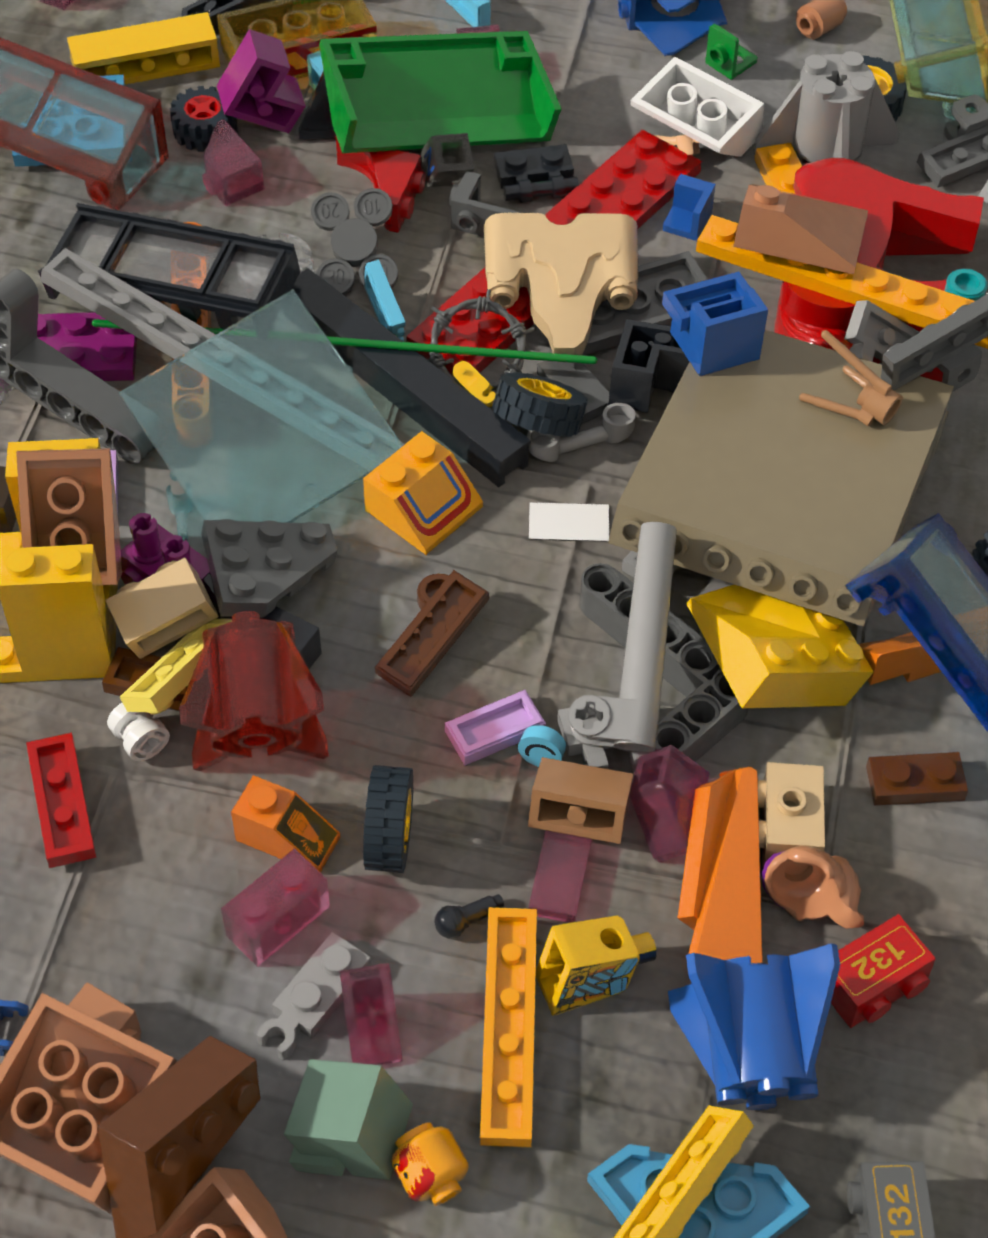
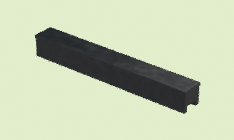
M309 268L299 274L282 308L283 317L306 335L404 342ZM319 344L497 487L505 484V476L517 467L523 470L528 466L531 440L498 414H495L493 410L417 351Z

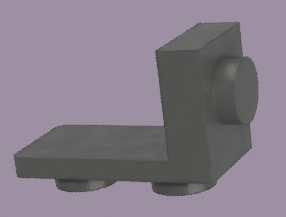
M466 171L460 184H455L451 190L449 205L451 206L452 229L484 237V224L488 217L497 213H521L482 203L481 174Z

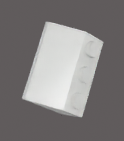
M674 57L630 100L632 107L720 154L741 157L755 143L756 138L763 130V102L677 57Z

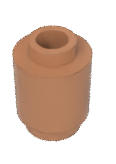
M812 0L798 9L796 13L797 27L807 38L817 39L843 22L847 14V5L844 0Z

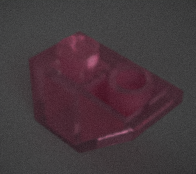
M673 745L638 758L630 792V798L652 857L659 863L687 853L695 789L702 784L708 783L710 775L707 770Z

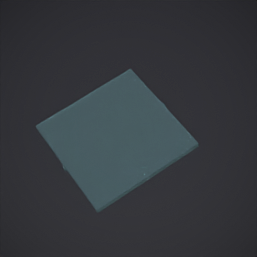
M294 290L282 295L119 392L121 399L171 471L170 478L180 484L203 520L232 519L235 521L255 522L272 520L292 523L362 480L403 446L353 375V368L345 364Z

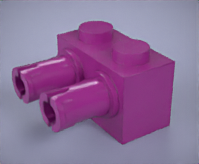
M139 513L131 518L129 528L133 540L121 550V579L125 585L132 582H140L155 574L157 569L165 563L179 561L183 558H186L196 570L204 585V578L208 573L210 574L206 557L191 548L187 540L183 541L181 536L173 535L160 526L154 517L151 519L150 514Z

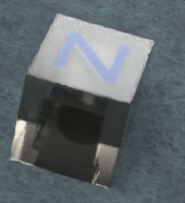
M468 133L431 136L421 151L427 187L459 185L466 171L472 172L474 170Z

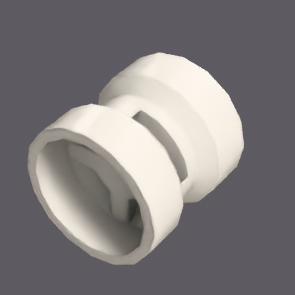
M120 703L108 716V728L115 737L124 740V749L134 761L148 760L157 755L169 741L170 734L160 720L153 719L154 714L127 712L123 703Z

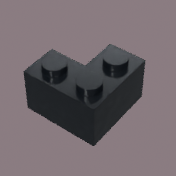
M626 319L612 366L608 405L625 403L630 405L635 411L648 413L655 388L674 393L690 361L670 333L671 326Z

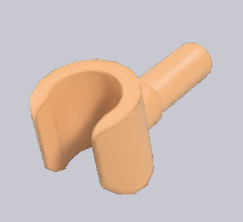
M654 135L673 146L677 145V148L684 151L687 155L700 153L699 142L686 135L672 137Z

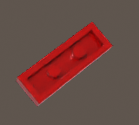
M72 732L26 742L49 868L97 858Z

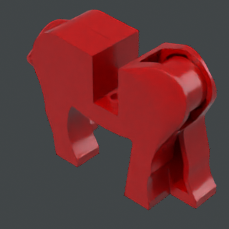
M826 158L805 164L796 171L793 184L795 194L868 210L857 263L882 270L885 256L969 254L973 251L984 197L943 193L928 186L916 185L891 177L867 165L846 158ZM947 279L939 281H912L944 291ZM782 281L774 331L781 335L834 350L821 336L822 331L827 330L850 349L853 344L844 338L855 305ZM902 321L918 332L924 329L923 327ZM873 357V362L879 364L880 360ZM936 367L933 371H927L920 376L942 382L943 372Z

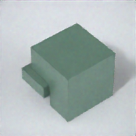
M309 1059L284 1132V1136L294 1146L289 1163L298 1172L342 1176L346 1167L353 1176L390 1180L393 1171L392 1157L398 1149L395 1142L405 1132L413 1103L382 1065Z

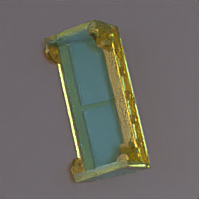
M889 0L901 57L900 61L894 62L898 84L906 82L908 97L954 103L976 94L988 102V34L986 33L979 1Z

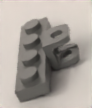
M973 94L955 101L952 106V114L956 120L947 122L944 128L945 135L949 141L924 150L919 154L918 165L937 188L988 167V102L979 95ZM973 107L978 113H969L965 108Z
M988 293L969 305L959 307L952 315L940 322L926 326L919 334L905 342L891 346L883 354L881 379L892 385L891 389L896 390L925 372L933 371L937 367L943 372L942 383L954 386L953 391L972 381L979 372L982 359V351L975 343L988 337Z

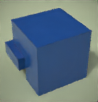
M739 271L663 292L662 305L672 318L670 333L699 376L760 359L768 308Z

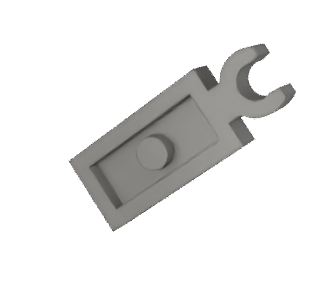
M331 932L272 1003L273 1013L278 1018L267 1020L260 1026L257 1032L258 1044L264 1046L271 1037L276 1035L282 1036L285 1040L277 1048L278 1057L281 1060L289 1058L295 1051L296 1036L300 1031L311 1039L316 1035L372 966L371 957Z

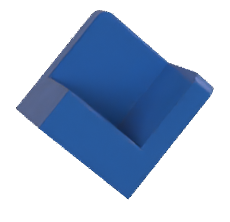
M680 174L675 182L673 206L663 222V231L697 241L712 214L716 184Z

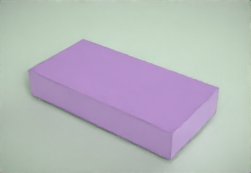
M523 690L445 722V733L465 766L519 743L526 728L534 725L546 726V723L526 690Z

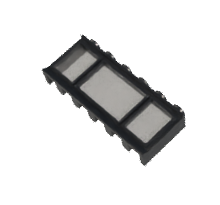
M77 203V212L47 262L48 264L61 251L67 248L164 305V302L177 304L181 315L197 323L201 316V309L215 312L219 327L229 332H233L238 323V317L252 319L257 339L262 342H266L301 272L295 247L292 243ZM41 268V269L38 271V273H39V275H40V278H41V271H42L43 268ZM43 283L48 298L56 300L60 292Z

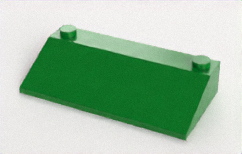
M528 31L320 39L319 46L332 126L342 153L551 141L562 108Z

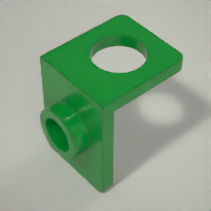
M715 23L709 27L705 60L707 65L732 80L757 63L758 57L740 46L737 37ZM738 55L744 59V61L739 64H737Z

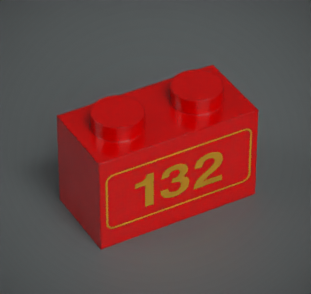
M897 914L838 950L840 969L831 1004L850 1028L865 1019L868 1023L875 1022L889 1011L892 1002L904 995L907 999H911L920 994L930 984L929 975L936 958L903 918Z

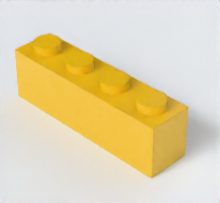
M208 12L67 37L77 84L86 77L124 75L126 85L220 67L217 38Z

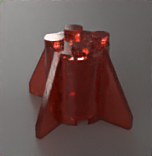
M242 611L232 616V622L204 630L202 633L203 651L180 704L181 725L197 728L192 750L193 770L202 771L230 756L252 758V749L267 748V756L291 751L320 759L328 757L327 738L316 714L324 711L323 694L296 648L293 623L260 619V615L257 612Z

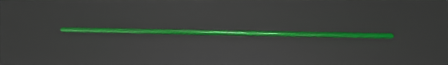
M94 319L92 321L94 327L122 329L108 320ZM203 327L220 337L257 339L255 331L234 329L233 332H229L221 328ZM270 332L267 340L581 364H596L598 361L595 356L276 332Z

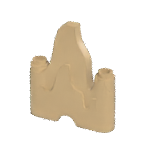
M497 213L488 217L485 221V271L487 289L491 290L490 300L498 303L505 309L510 308L518 299L519 289L526 287L530 297L533 322L548 338L552 353L582 355L589 340L595 312L600 304L607 299L613 308L625 310L630 308L634 301H636L638 296L637 222L632 217L625 214L583 213L577 215L575 220L569 224L557 225L550 222L542 213Z

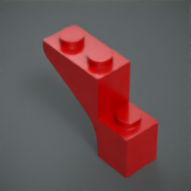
M336 137L337 165L359 171L370 179L374 188L381 189L389 195L393 211L389 220L384 223V227L388 231L399 233L404 220L410 219L412 216L416 194H422L424 190L426 173L421 171V155L400 150L342 153Z

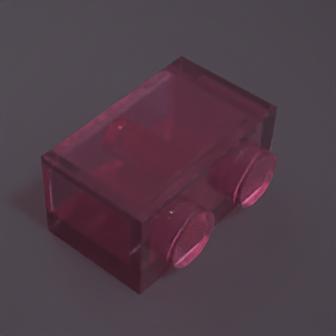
M294 848L221 908L226 936L257 967L260 966L330 907L327 879Z

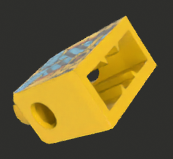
M619 916L552 926L535 973L552 1016L626 990L636 966L656 959V945L649 932L631 936L624 919Z

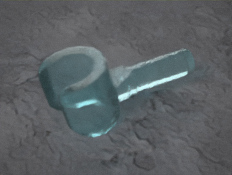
M186 483L187 491L181 495H174L171 485L166 489L169 510L175 514L177 522V535L181 536L183 541H188L187 517L194 507L192 489L188 483Z

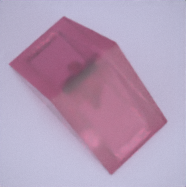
M389 963L339 971L352 1063L383 1065L403 1061Z

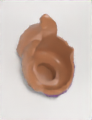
M796 846L773 854L765 862L761 874L763 888L779 907L790 913L797 921L802 922L804 919L816 920L830 917L843 928H859L864 926V915L858 912L861 897L858 875L847 859L840 856H831L815 847Z

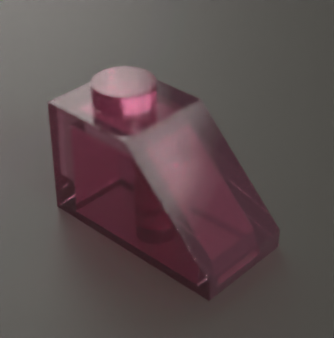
M225 119L218 121L204 154L206 173L202 175L207 191L211 195L215 194L225 206H228L264 190L262 161Z

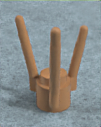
M822 331V338L858 371L856 372L848 365L843 367V372L863 388L857 399V404L862 406V408L858 410L806 393L800 394L799 399L814 406L855 418L868 427L874 420L882 425H886L900 408L903 396L891 389L892 385L879 378L829 331Z

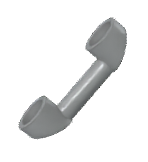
M625 403L610 404L603 411L602 425L580 431L577 435L569 437L546 435L529 430L527 433V437L531 440L529 452L542 461L555 462L559 459L560 454L604 441L612 444L619 443L628 438L634 430L635 410Z

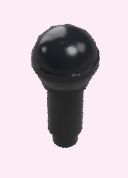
M497 894L495 896L488 895L462 907L460 905H446L434 917L436 930L442 937L448 939L460 937L464 930L469 927V924L488 917L489 908H503L504 901L501 895Z

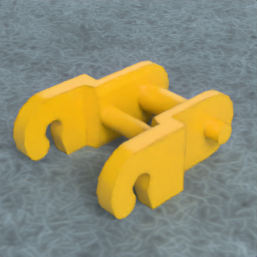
M466 361L456 363L453 367L454 377L478 400L489 408L492 407L496 394L492 391L493 387L470 363Z

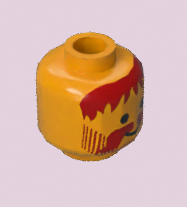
M427 1122L411 1129L398 1138L395 1142L398 1149L393 1154L391 1163L411 1200L420 1202L431 1199L433 1204L438 1206L449 1201L462 1191L458 1182L467 1174L469 1164L448 1128L433 1127L431 1122Z

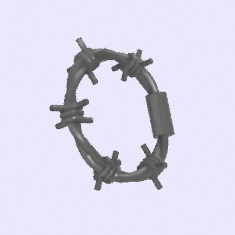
M487 289L486 297L479 296L478 299L466 300L445 311H440L433 306L431 309L437 315L434 318L430 344L438 345L437 340L443 329L453 334L454 330L448 327V325L452 322L451 318L461 310L476 309L475 319L479 320L480 311L485 313L491 311L505 317L510 328L502 330L501 333L511 332L513 339H516L518 351H525L526 334L535 331V328L526 329L524 323L519 322L501 305L491 301V290ZM429 352L430 358L427 360L466 389L455 377L449 374L445 365L454 362V359L445 361L442 354ZM505 359L501 361L508 366L504 371V375L507 372L522 373L521 369L524 359H515L513 364ZM500 379L497 382L490 383L493 387L492 391L498 388Z

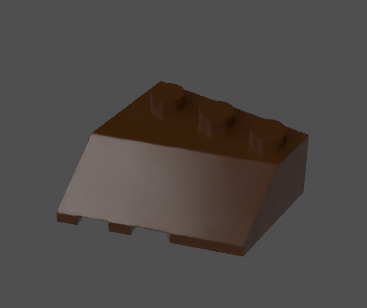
M208 1036L97 1126L116 1238H147L156 1234L260 1101L256 1059L212 1036Z

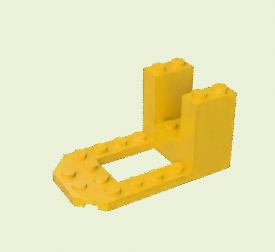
M99 438L8 442L5 478L20 532L0 533V600L11 636L0 637V683L104 678L115 655L116 622L105 600L117 593L118 584H102L94 545L22 548L16 452L101 449Z

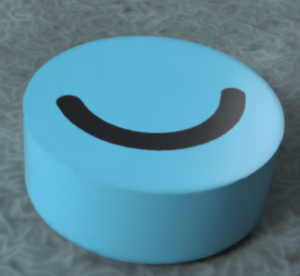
M534 725L526 728L518 744V751L523 759L536 767H539L542 757L562 760L566 750L564 738L556 730L543 725Z

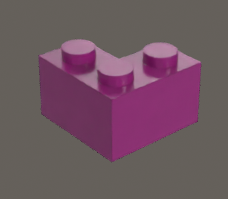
M249 29L219 80L217 90L225 115L289 134L306 106L297 78L287 75L290 65L282 40Z

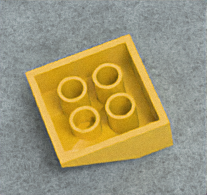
M730 585L690 598L687 602L690 612L742 709L846 706L874 672L865 658L862 648L857 644L844 620L738 585Z

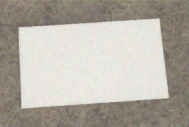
M530 502L529 539L609 541V505Z

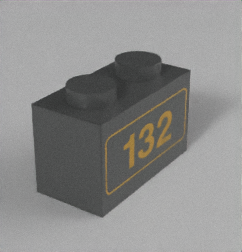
M924 1161L861 1162L854 1181L848 1182L847 1185L850 1214H858L860 1233H855L854 1238H936Z

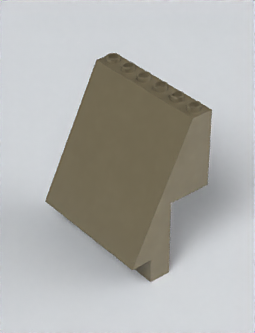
M765 330L759 360L702 376L698 375L689 362L617 504L608 543L637 552L640 528L643 523H667L677 529L673 565L864 626L891 571L914 494L938 448L949 413L947 407L954 386L919 376L894 390L903 396L901 406L894 417L886 425H882L874 420L868 427L855 418L814 406L799 399L800 394L806 393L861 410L862 406L857 404V399L863 388L843 372V367L848 365L856 372L858 371L835 350ZM859 358L881 378L882 364Z

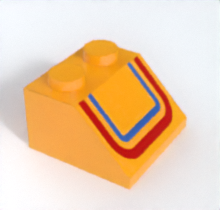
M423 431L418 433L363 478L365 511L425 555L483 507V500L454 454Z

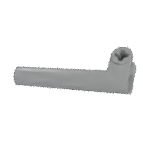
M646 522L641 525L619 698L584 695L573 702L569 710V722L575 739L582 744L617 748L636 753L655 751L677 529L673 525L662 522ZM589 713H596L598 721H594L593 728H585L583 720H587Z

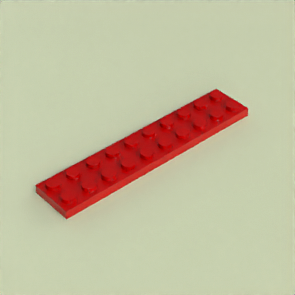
M642 129L580 183L579 186L548 211L545 216L554 224L566 225L573 222L577 215L583 213L625 214L637 222L639 229L674 197L675 182L679 175L683 174L695 178L701 172L702 161L692 155H687L679 148ZM485 268L438 309L445 311L466 300L478 299L479 296L486 297L487 279ZM521 287L518 299L514 302L513 306L506 310L519 322L524 323L526 329H529L534 324L531 316L530 297L527 288ZM476 309L458 311L451 318L452 322L448 325V327L454 330L453 334L443 329L437 340L438 345L504 350L516 341V339H513L511 332L501 333L502 330L510 328L505 317L488 311V313L480 311V317L477 320L475 319ZM434 311L406 336V342L430 344L434 318L437 313ZM417 351L424 358H430L429 352ZM440 353L445 361L454 359V362L445 365L451 375H453V367L460 361L470 363L481 373L497 358Z

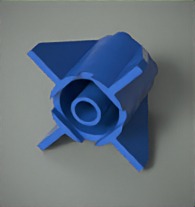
M831 943L790 956L767 955L768 964L751 963L750 956L723 960L698 953L686 955L688 976L692 984L668 991L670 1011L713 1081L718 1105H736L746 1102L747 1110H765L777 1106L776 1098L788 1096L789 1100H807L819 1096L815 1063L840 969L838 946Z

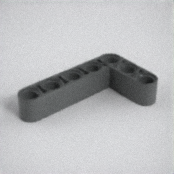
M12 269L0 279V378L90 438H99L101 445L110 448V450H116L117 455L125 461L133 464L139 463L166 437L167 433L163 422L154 413L37 338L38 288L31 277L24 271Z
M593 564L587 567L582 574L581 611L625 647L633 582L608 564ZM669 611L663 679L685 695L686 698L658 722L655 751L652 752L653 759L649 760L652 772L663 778H674L683 774L742 722L748 713V708H741L706 640ZM664 747L674 748L675 750H666Z

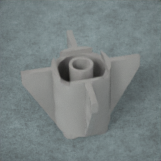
M854 51L822 56L813 54L806 57L804 67L800 72L799 82L756 138L754 155L756 148L791 142L801 164L802 159L810 163L826 158L854 160L857 157L860 158L863 146L897 143L899 129L873 72L863 63L864 57Z

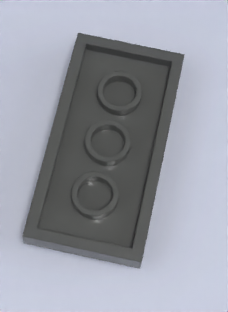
M687 251L638 266V296L636 301H634L630 308L625 310L613 308L607 299L603 301L595 312L589 340L582 355L585 356L619 345L626 319L671 326L672 318L662 305L663 292L708 280L691 253Z

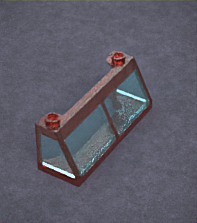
M0 37V146L83 179L87 193L94 202L119 211L169 158L161 100Z

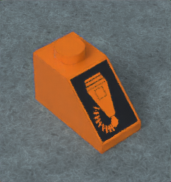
M254 775L231 811L236 841L319 875L340 839V832L295 791Z

